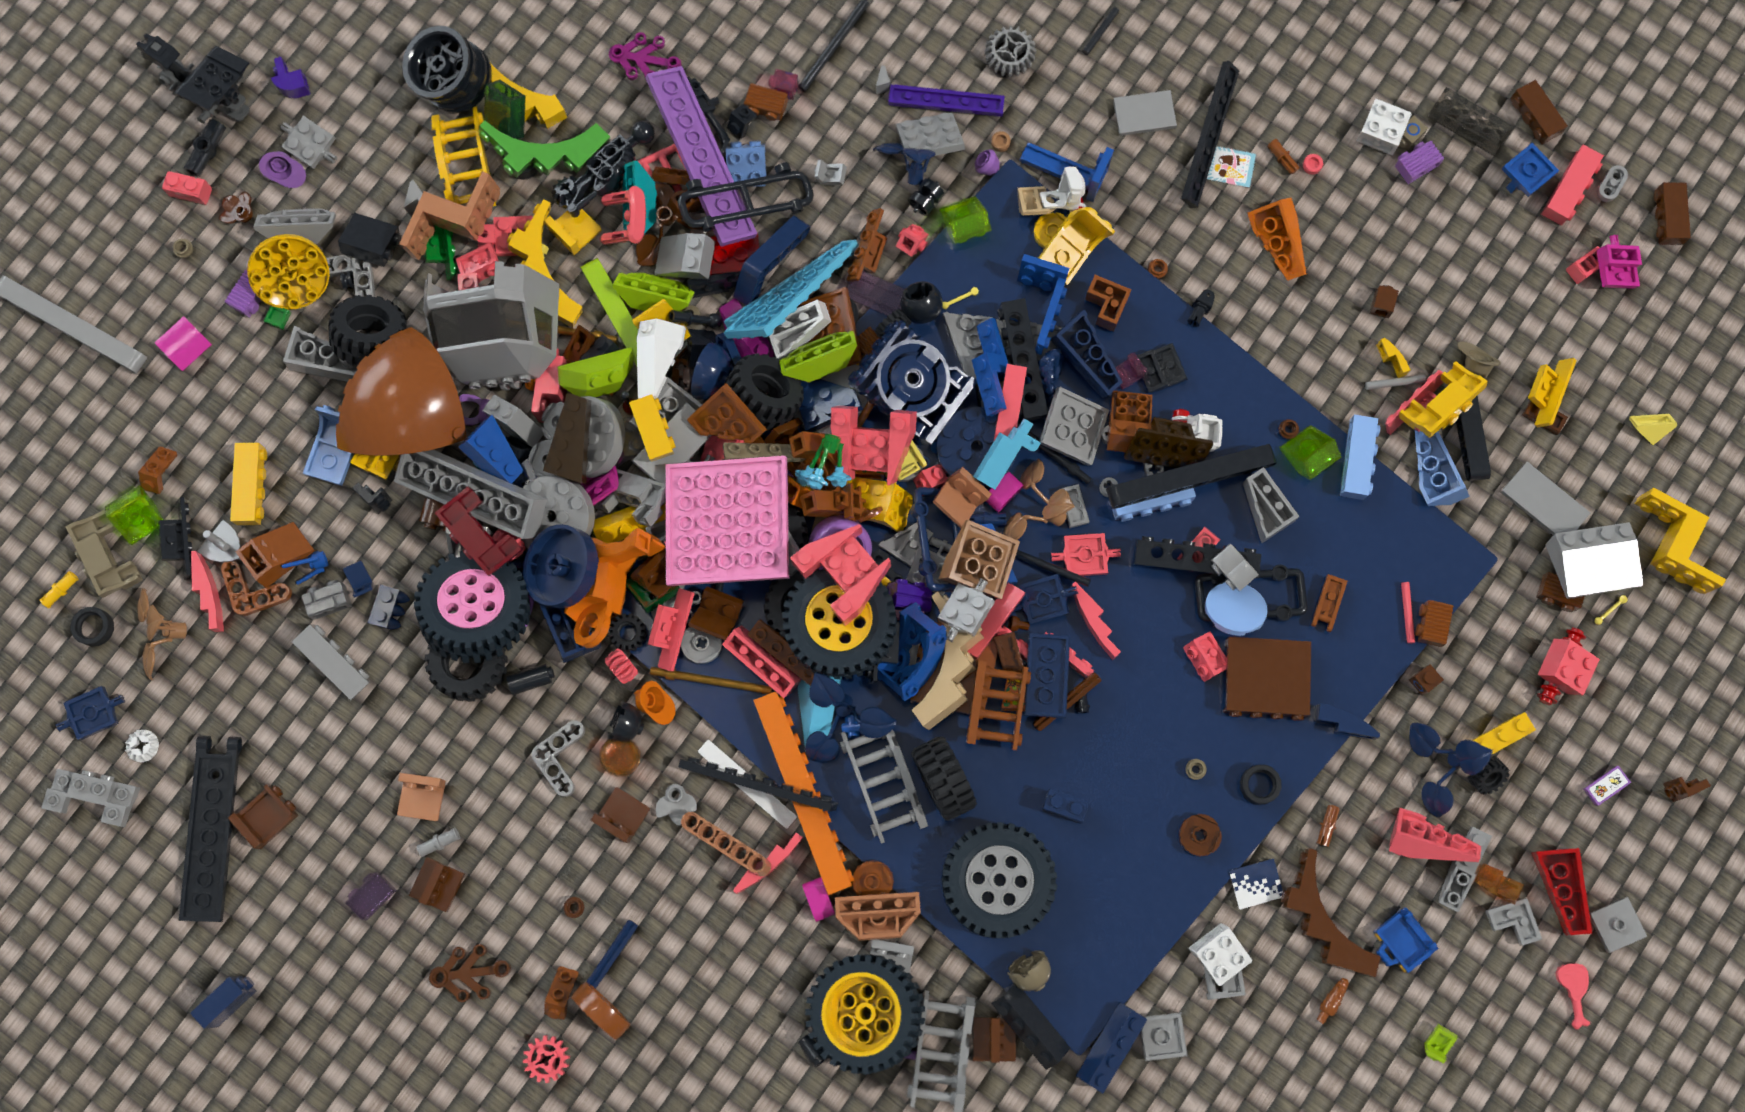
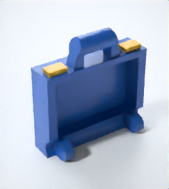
M1406 907L1402 908L1373 931L1376 938L1382 943L1376 954L1381 956L1380 959L1386 967L1398 963V966L1404 973L1411 972L1439 949L1438 945L1432 941L1414 918L1412 912ZM1385 948H1386L1387 951L1391 954V956L1394 958L1393 960H1392V959L1388 956V954L1385 952V950H1384Z

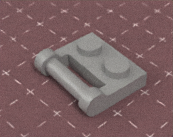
M1204 966L1208 993H1206L1207 1000L1246 995L1242 970L1221 985V992H1216L1215 980Z

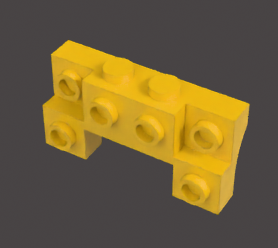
M1455 361L1452 369L1447 373L1444 371L1441 376V380L1448 386L1431 400L1426 408L1413 399L1410 407L1405 411L1402 409L1399 412V418L1412 429L1418 428L1431 438L1441 428L1444 429L1448 425H1453L1462 412H1467L1473 405L1472 400L1487 387L1488 381L1482 376L1470 372Z

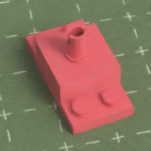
M542 335L541 345L549 349L550 335ZM557 349L556 358L535 382L531 412L538 422L544 423L542 415L549 404L564 403L567 390L558 383L557 366L565 365L567 362L564 356H559V349Z

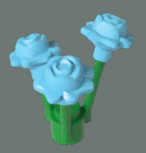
M825 434L811 464L805 470H796L795 476L798 483L804 487L810 486V488L820 490L823 485L828 486V483L822 477L824 472L822 469L828 453L835 454L836 450L838 452L835 472L827 476L826 479L831 481V484L835 487H844L847 481L852 480V477L843 472L842 449L844 444L840 443V437ZM824 451L819 467L815 470L814 466L821 452Z

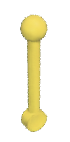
M973 287L970 292L949 302H943L942 308L947 309L949 305L964 298L978 295V288Z
M1625 595L1620 596L1611 608L1600 617L1594 619L1595 624H1602L1605 617L1620 604L1627 602V597Z

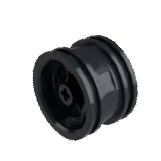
M433 26L419 32L411 40L404 53L402 68L406 83L416 94L429 100L441 110L449 113L468 111L480 103L487 94L492 78L491 64L483 50L450 27Z

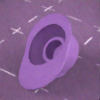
M281 151L270 152L263 155L260 159V171L268 179L289 188H297L305 182V169L286 153Z

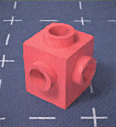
M912 224L908 228L904 227L898 236L899 240L896 247L912 257L917 252H922L927 245L926 239L929 234L918 225Z

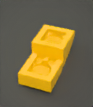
M1382 338L1376 346L1383 363L1391 361L1397 377L1406 376L1410 368L1405 358L1389 340Z

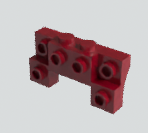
M467 486L452 500L439 508L435 514L451 532L449 534L451 539L456 544L460 542L465 548L463 550L464 554L470 560L473 558L488 576H491L523 549L511 534H507L498 543L492 539L471 514L483 501L471 487Z

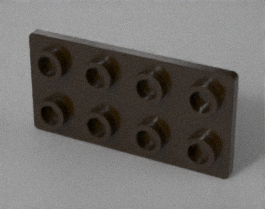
M1154 417L1151 422L1152 430L1138 428L1124 458L1130 461L1179 468L1205 461L1213 446V441L1196 438L1190 423Z

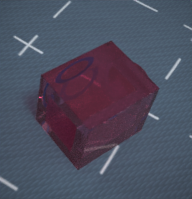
M776 69L774 75L770 76L768 86L773 90L787 93L788 99L793 100L799 84L798 75Z

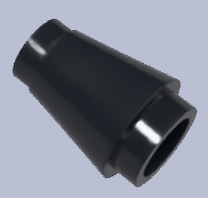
M809 1035L804 1036L798 1042L810 1065L813 1064L816 1068L826 1060L821 1056L823 1051L815 1049L814 1044L817 1042L810 1039Z

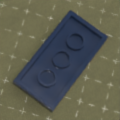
M1028 634L1027 667L1028 671L1031 672L1030 684H1026L1024 716L1066 718L1070 635Z

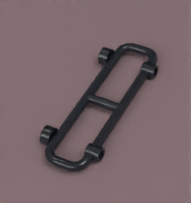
M784 162L774 167L776 172L774 175L703 188L701 179L690 180L686 183L688 191L683 192L678 198V208L682 219L688 226L693 228L703 227L704 232L715 229V224L791 210L792 214H798L803 211V207L810 205L813 201L814 193L808 177L800 171H791L789 163ZM790 179H799L802 182L806 198L801 200L797 198L789 202L755 209L747 190L748 187ZM739 189L746 207L745 211L714 217L705 216L699 220H694L690 217L685 202L690 198Z

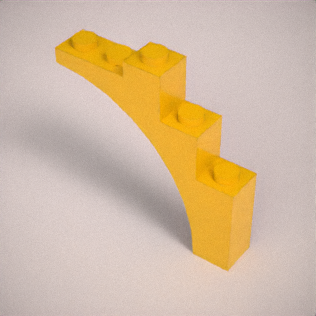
M543 199L542 203H538L534 208V216L531 221L528 220L523 228L524 231L517 228L515 233L512 232L509 235L507 243L509 251L525 259L521 264L553 280L545 264L542 252L544 220L548 217L551 210V203ZM559 288L558 320L574 328L583 312V308Z

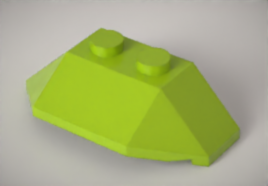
M619 273L613 283L614 290L631 308L640 311H646L662 299H665L674 310L681 311L689 306L694 296V291L689 290L686 285L679 281L646 273Z
M854 331L835 332L798 347L789 353L786 358L779 360L781 373L784 376L811 382L846 368L857 347Z
M630 347L557 366L558 383L573 395L579 397H599L617 392L622 387L633 367V349Z

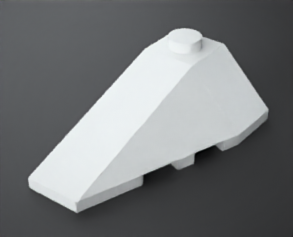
M661 319L640 322L637 335L638 399L651 394L654 399L658 398L667 379L665 375L669 367L675 363L674 357L677 350L680 351L683 346L686 331L684 326Z

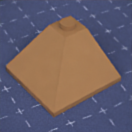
M966 520L944 560L939 579L956 586L959 583L968 588H975L980 578L988 582L982 593L1002 599L1020 541Z

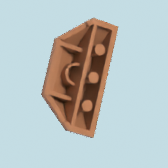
M919 892L835 897L836 919L858 940L901 938L920 914Z

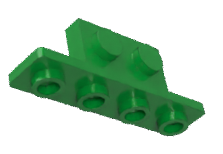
M435 226L434 234L429 238L426 245L427 248L424 253L425 263H445L446 279L451 281L457 273V264L453 261L455 247L451 244L453 232Z

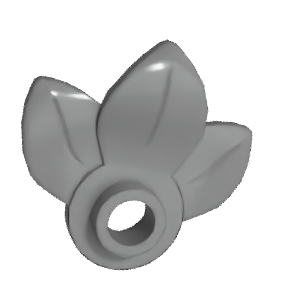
M678 784L670 785L666 789L665 796L660 798L656 804L657 817H664L669 814L670 819L678 826L681 825V819L687 811H697L694 797L686 794L685 789ZM674 791L679 792V797L676 799L672 797Z

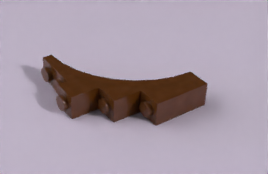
M1305 849L1299 857V864H1301L1300 872H1297L1294 878L1296 888L1287 887V890L1283 891L1281 896L1282 908L1307 915L1306 918L1302 919L1300 929L1303 930V936L1326 942V946H1322L1320 957L1323 958L1322 963L1369 977H1376L1381 956L1368 952L1351 942L1332 922L1321 902L1316 884L1315 866L1318 850Z

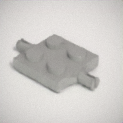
M305 116L301 118L294 128L286 122L283 123L284 126L281 125V129L289 134L281 147L311 168L315 169L317 164L324 158L331 163H335L333 159L337 161V156L329 152L336 138Z
M980 578L975 588H968L962 584H957L938 616L939 621L951 627L946 635L948 641L953 642L958 632L967 633L973 637L976 635L995 603L993 598L982 593L988 584L986 580Z

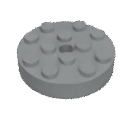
M583 396L582 398L592 401L586 477L595 478L609 472L619 460L625 443V425L619 410L611 402L596 397Z
M543 476L532 480L524 486L523 489L548 499L538 534L550 526L564 524L578 528L589 536L591 535L595 521L594 506L589 494L578 482L560 476ZM553 511H554L555 514H556V519H555V521H552V520H553V518H552V513H553ZM521 538V540L524 542L525 546H526L528 549H529L531 543L533 542V540L535 539V538H527V539H522V538Z

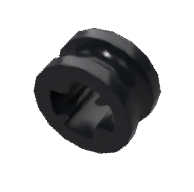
M348 271L347 274L341 272L340 280L343 289L346 290L348 287L355 288L352 272Z

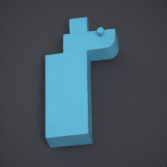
M1023 419L1018 428L1013 427L1008 437L999 432L973 477L995 490L1022 446L1030 451H1036L1041 443L1027 435L1033 423Z

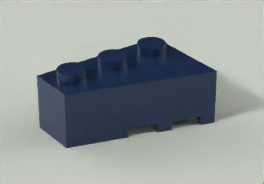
M539 603L540 610L563 663L601 648V642L593 648H585L576 644L574 640L576 622L564 613L565 608H554Z

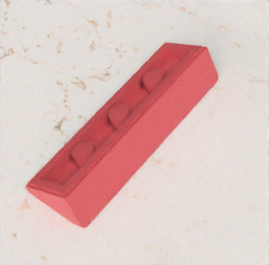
M1008 583L1003 598L995 600L994 605L981 625L983 630L980 633L984 638L968 650L974 659L977 660L1025 596L1023 590Z

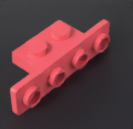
M1438 370L1435 374L1430 375L1426 383L1421 388H1417L1413 396L1408 401H1404L1399 410L1387 418L1385 425L1388 434L1391 435L1404 422L1399 418V412L1402 409L1405 411L1410 407L1413 399L1426 408L1427 404L1437 396L1433 392L1443 384L1441 380L1442 371Z
M679 588L674 607L658 604L648 644L662 648L658 662L659 668L674 671L694 592Z

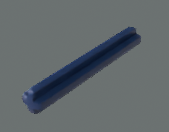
M632 920L626 922L587 980L595 989L637 929L638 925Z

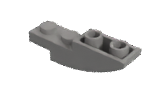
M1471 826L1465 838L1481 846V861L1492 836ZM1452 861L1438 903L1459 912L1475 879V871L1480 861Z

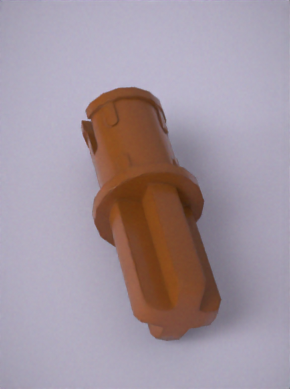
M1277 139L1268 144L1267 148L1275 155L1277 162H1281L1290 174H1294L1299 170V166L1289 155L1290 152L1286 151Z
M1328 805L1323 823H1320L1321 830L1316 841L1317 844L1324 845L1325 847L1330 846L1333 830H1336L1335 824L1340 811L1339 807Z

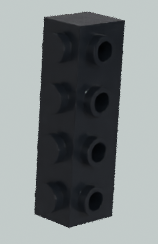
M1014 983L1004 988L991 1003L1045 1070L1058 1064L1071 1049L1028 995Z

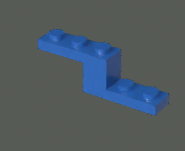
M990 318L976 326L984 354L971 361L986 415L994 416L1007 409L999 380L1005 377L1008 360L995 318Z

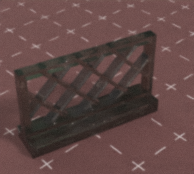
M1448 87L1444 89L1427 116L1492 156L1496 154L1514 129V126Z

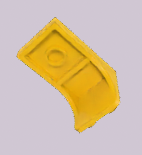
M1084 207L1070 212L1038 257L1039 259L1070 268L1065 285L1070 283L1091 251L1103 239L1115 233L1112 225L1108 221L1102 220L1097 215V211L1091 207Z
M860 477L847 481V484L853 483V489L861 486V496L863 499H866V503L863 504L864 508L869 510L878 506L883 508L878 515L868 519V521L883 524L896 532L904 530L907 525L909 510L913 505V496L896 483L887 485L886 481Z

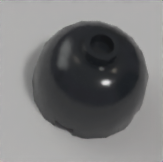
M621 701V706H617L612 717L610 726L613 730L612 733L608 732L607 739L617 743H628L636 735H641L644 724L641 723L642 716L640 711L635 706Z

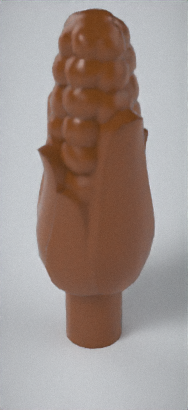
M1341 978L1321 1003L1320 1010L1322 1011L1316 1019L1320 1023L1324 1024L1328 1016L1332 1017L1336 1014L1349 985L1346 978Z

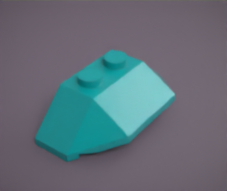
M634 160L624 165L625 173L622 191L629 190L632 186H637L644 192L646 202L645 234L656 222L657 191L654 180L642 165ZM628 202L623 203L624 230H627V225H629V222L624 218L625 211L630 210V203Z

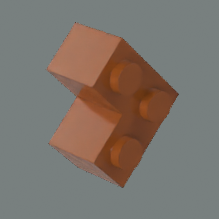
M1094 275L1085 300L1102 307L1096 325L1114 332L1132 289Z

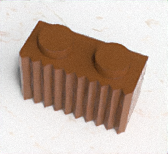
M751 83L744 104L756 113L757 116H765L771 121H781L788 103V94Z
M1428 600L1422 604L1419 610V616H1422L1421 624L1417 625L1415 635L1418 636L1417 642L1438 647L1445 646L1447 644L1454 606L1433 600Z

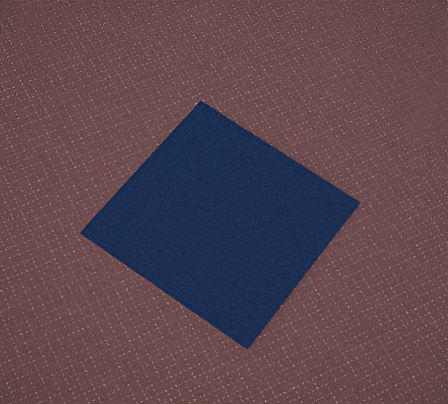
M1008 160L855 324L857 336L868 327L875 331L884 318L886 319L893 311L901 309L900 298L904 289L910 284L921 281L935 285L942 295L943 302H949L970 292L973 287L979 290L976 296L971 295L949 305L947 309L942 308L939 316L933 321L925 324L911 322L908 329L912 328L915 330L914 334L917 336H922L924 338L923 341L937 348L944 356L948 367L957 366L963 371L943 317L944 312L999 319L997 309H1000L1001 302L1025 298L1029 321L1043 325L1053 292L1044 291L1039 287L1025 285L1017 281L1023 255L1026 254L1038 258L1044 250L1036 242L1033 233L1036 221L1044 214L1022 215L1019 212L1017 190L1022 187H1040L1043 185L1013 160ZM1051 197L1055 203L1057 202V200H1059L1055 199L1054 197ZM1056 208V210L1051 212L1061 213L1066 217L1070 213L1069 210ZM1107 237L1091 251L1070 283L1065 285V288L1068 289L1064 300L1060 299L1059 304H1062L1059 316L1055 315L1053 319L1057 321L1056 325L1064 327L1071 319L1085 309L1088 315L1087 318L1091 325L1093 324L1099 341L1103 343L1108 358L1113 362L1123 381L1115 391L1152 395L1151 422L1154 417L1172 420L1173 411L1177 409L1187 410L1193 416L1208 414L1222 419L1221 447L1209 452L1205 461L1270 444L1277 464L1265 470L1297 512L1299 518L1264 543H1261L1243 487L1244 481L1255 473L1251 472L1195 487L1196 497L1191 502L1192 504L1180 507V505H1175L1168 511L1161 512L1159 509L1152 511L1153 514L1141 517V514L1133 516L1131 520L1122 522L1121 519L1115 520L1109 498L1101 494L1099 487L1103 479L1108 477L1114 478L1118 484L1146 477L1142 462L1125 460L1124 455L1126 452L1107 450V444L1101 438L1091 466L1061 454L1071 463L1075 462L1080 466V470L1092 478L1087 485L1078 477L1070 475L1065 467L1040 448L1036 451H1030L1022 446L1009 472L1020 481L1025 469L1036 459H1040L1044 465V474L1042 479L1035 483V485L1048 500L1057 490L1079 484L1089 524L1069 529L1067 518L1061 526H1056L1049 521L1044 523L1027 519L1026 530L1018 539L1020 541L1018 550L1066 569L1064 560H1051V553L1063 552L1064 536L1105 533V543L1108 549L1120 548L1121 557H1109L1107 562L1108 574L1084 576L1091 579L1089 587L1077 583L1104 610L1099 618L1112 630V633L1107 638L1121 651L1114 660L1103 650L1088 629L1073 595L1067 597L1070 614L1030 624L1029 630L1018 629L1014 631L1016 640L1022 639L1027 644L1029 633L1044 634L1046 632L1055 635H1070V648L1076 652L1075 656L1080 660L1085 659L1092 665L1091 669L1101 678V682L1087 693L1088 705L1091 706L1089 712L1077 714V710H1074L1076 703H1074L1067 709L1066 718H1056L1042 731H1039L1033 725V722L1038 717L1024 716V711H1022L1019 731L1022 734L1021 746H1017V750L1011 749L1012 743L981 738L976 740L975 744L966 743L969 723L968 714L953 711L928 730L923 727L913 713L912 709L919 703H910L911 697L904 701L899 694L882 680L877 679V682L868 684V678H865V671L859 677L857 674L851 675V679L842 677L840 685L844 693L852 697V706L856 707L857 715H860L868 707H877L897 720L893 728L895 738L903 754L916 790V795L928 824L927 827L920 829L917 821H910L883 831L882 835L885 842L882 844L879 837H874L870 825L874 823L850 757L848 753H843L840 742L843 741L841 725L845 723V717H839L831 736L839 744L840 750L837 757L826 762L813 761L807 757L809 764L805 765L808 773L812 771L816 783L813 784L815 792L820 791L823 795L833 797L832 801L838 802L837 811H828L831 822L828 823L831 831L835 830L838 840L862 862L876 860L887 865L893 874V890L897 893L919 892L920 914L1003 989L1013 984L1007 972H1010L1008 968L1015 960L1023 955L1026 958L1033 956L1032 951L1041 950L1045 953L1051 967V975L1045 983V987L1040 991L1024 992L1077 1055H1082L1105 1028L1120 1002L1122 1004L1127 1002L1231 878L1229 871L1239 868L1350 737L1333 733L1334 725L1314 722L1316 705L1320 703L1331 705L1348 711L1364 720L1426 647L1427 644L1417 642L1418 636L1416 635L1415 643L1407 644L1401 583L1409 582L1415 634L1417 625L1421 624L1422 616H1419V610L1422 604L1428 600L1453 605V615L1498 561V558L1437 507L1428 506L1425 498L1376 457H1373V463L1376 466L1374 475H1371L1370 482L1373 483L1371 495L1367 496L1364 500L1340 496L1348 434L1205 317L1202 318L1198 327H1193L1195 321L1190 325L1187 321L1194 308ZM1094 275L1132 289L1114 332L1096 325L1102 307L1085 300ZM1011 318V319H1010V320H1014V321H1016V322H1019V321H1018L1017 319H1015V318ZM1173 343L1188 380L1149 393L1135 356ZM907 352L898 356L890 365L888 375L890 368L898 359L905 356H917L918 352ZM1064 356L1062 362L1063 369L1059 374V378L1053 381L1055 388L1062 387L1108 409L1109 413L1104 427L1108 426L1112 393L1102 399ZM1026 376L1024 384L1031 383L1030 378ZM975 386L956 412L969 407H979ZM932 389L925 398L910 402L909 405H917L926 401L930 397ZM1031 395L1024 397L1025 401L1029 404L1035 402L1034 397ZM1045 395L1048 412L1054 395L1051 397ZM874 406L862 427L890 430V416L883 414ZM933 412L924 415V417L928 420ZM1022 417L1018 418V422L1020 424L1022 422ZM1046 418L1029 421L1033 423L1030 431L1038 438L1041 437ZM1291 419L1298 424L1299 432L1295 438L1285 439L1279 434L1278 429L1282 421ZM802 427L798 429L799 433L802 431L807 432L806 429ZM1285 427L1286 432H1292L1290 427ZM760 435L763 440L767 438L763 435ZM978 442L971 446L975 452L982 450ZM931 444L918 446L923 456L927 457L930 461L929 466L923 468V470L939 464L937 453L931 451ZM1152 464L1151 470H1149V472H1153V474H1156L1159 471V469H1155V465ZM1163 466V467H1164V471L1176 469V468H1171V467H1165V466ZM884 474V480H880V481H886V482H887V477L885 476V474ZM897 481L896 484L913 496V504H915L914 491L917 488L914 481ZM1107 483V485L1104 486V488L1110 487V483ZM1032 487L1026 490L1022 488L1000 512L995 511L985 501L976 507L973 514H983V512H988V514L1006 513L1007 522L1018 512L1023 516L1031 515L1043 518L1042 511L1047 503ZM922 496V501L929 508V512L925 516L926 529L933 533L934 538L941 541L946 540L948 544L953 545L952 521L947 519L945 513L933 503L936 496ZM799 508L802 516H804L803 509ZM910 510L904 530L917 522V518L911 515ZM804 516L808 530V542L815 520L814 516ZM866 520L860 523L870 536L872 552L876 550L886 552L879 547L880 542L886 541L898 533L892 528L877 522ZM993 525L996 532L1003 534L1004 525ZM1206 527L1221 539L1216 544L1215 549H1223L1224 546L1232 544L1240 552H1244V548L1257 549L1256 553L1262 554L1260 570H1272L1278 564L1286 566L1287 569L1296 568L1301 570L1305 578L1307 611L1304 615L1291 617L1285 622L1279 621L1277 618H1266L1259 630L1245 633L1242 636L1227 634L1217 629L1212 621H1203L1198 616L1195 579L1198 575L1208 572L1134 564L1136 541L1142 540V536L1154 537L1155 542H1162V538L1175 540L1174 544L1182 545L1183 541L1192 542L1201 530ZM929 545L930 551L934 553L939 551V548ZM1155 546L1152 548L1151 554L1154 558H1159L1162 555V550L1160 547ZM1178 548L1172 551V558L1176 561L1179 560L1177 558L1182 551ZM943 551L941 556L946 557L948 552ZM886 552L891 561V568L896 574L901 575L906 580L911 567ZM878 556L875 558V561L881 563L883 559ZM1016 557L1014 559L1012 570L1018 581L1017 588L1021 584L1055 575V573ZM647 558L640 561L636 560L631 570L641 565ZM1328 574L1348 581L1331 633L1326 631L1328 626L1326 622L1318 620L1315 627L1311 626L1324 581ZM1060 576L1062 586L1065 589L1070 588L1074 581ZM1296 576L1287 577L1281 582H1277L1272 578H1256L1248 584V586L1254 588L1264 598L1267 610H1275L1282 604L1290 606L1291 609L1299 608ZM777 579L724 583L723 593L744 600L739 621L733 630L742 625L750 632L759 619L768 624L764 612L765 595L769 592L771 583H775ZM1211 581L1203 582L1205 601L1211 589L1217 586ZM716 583L685 585L684 590L698 591L703 595L706 586L715 589ZM626 588L622 614L638 616L646 626L647 631L646 641L642 643L643 646L641 648L638 647L636 651L631 650L630 652L649 670L651 667L659 668L658 662L662 648L648 644L654 622L651 612L647 614ZM945 592L944 595L946 594L950 598L953 592ZM694 595L693 601H697L699 595ZM932 598L931 611L924 614L934 622L939 623L937 619L940 611ZM700 604L691 605L690 610L695 614ZM1024 610L1011 613V615L1019 617L1020 621L1029 622ZM822 611L815 612L813 618L818 620ZM1010 616L1002 625V627L1005 626L1008 628ZM630 625L624 626L620 631V636L624 640H631L636 634L635 628ZM1211 631L1226 658L1227 648H1225V639L1228 637L1311 641L1310 715L1304 718L1303 721L1291 720V717L1283 716V719H1270V715H1262V718H1250V714H1242L1241 717H1231L1229 713H1223V709L1226 708V670L1203 682L1183 647ZM698 639L696 647L705 648L707 640ZM723 645L718 657L707 664H696L690 661L684 655L680 646L675 664L676 671L769 686ZM997 653L994 669L1003 670L999 653ZM917 657L916 664L920 661L919 657ZM1022 659V663L1027 665V662ZM1070 666L1067 693L1085 679ZM657 676L770 779L775 780L777 785L781 786L782 783H785L753 701L768 694L674 679L673 681L667 680L666 677ZM992 677L990 689L1004 691L1006 679ZM797 685L793 692L784 698L787 706L783 707L785 714H790L794 725L791 726L793 734H798L801 745L798 748L800 753L805 752ZM987 698L985 710L1016 714V711H1001L1003 699ZM983 718L982 720L979 719L978 728L985 731L1013 734L1015 722ZM938 736L944 737L953 750L977 802L974 809L950 821L944 820L911 754L914 748ZM847 737L848 741L853 740V739H856V738H848V737ZM880 738L851 750L854 758L857 759L882 750L889 744L887 739ZM887 756L862 765L858 769L862 780L865 781L894 770L897 764L894 757ZM1192 759H1199L1206 765V774L1199 780H1193L1186 774V764ZM1255 765L1270 766L1278 772L1281 778L1282 788L1280 794L1274 801L1264 805H1256L1249 802L1243 797L1240 790L1242 774L1248 768ZM1193 766L1192 771L1194 773H1198L1199 768L1197 766ZM1262 772L1253 774L1248 782L1250 791L1258 797L1267 796L1273 788L1271 778ZM895 778L866 790L872 804L902 793L905 786L902 778ZM1053 789L1090 802L1083 823L1080 824L1043 811L1042 806L1047 791ZM905 800L874 813L878 824L910 813L909 811L912 810L910 801L906 802ZM1205 814L1212 817L1218 823L1222 834L1221 843L1217 850L1209 855H1191L1179 843L1180 826L1184 820L1192 815ZM997 822L1015 824V826L1023 827L1029 833L1035 834L1036 838L1045 844L1043 846L1046 850H1049L1051 860H1054L1055 872H1057L1055 899L1050 906L1049 912L1045 914L1044 919L1026 933L1001 939L981 936L968 930L951 913L942 890L943 867L955 843L965 833L973 830L975 827ZM1201 829L1199 832H1195L1198 841L1206 837ZM987 855L984 858V863L988 867H993L996 864V859L992 855ZM1007 857L1005 864L1008 868L1013 869L1016 867L1017 861L1014 857ZM975 873L972 880L975 884L980 885L984 882V876L981 873ZM1001 874L995 875L994 883L997 886H1003L1005 884V877ZM1017 876L1015 878L1016 886L1024 888L1026 879L1023 876ZM984 892L982 901L985 904H991L994 900L992 893ZM1010 893L1005 894L1003 902L1008 906L1014 904V896Z

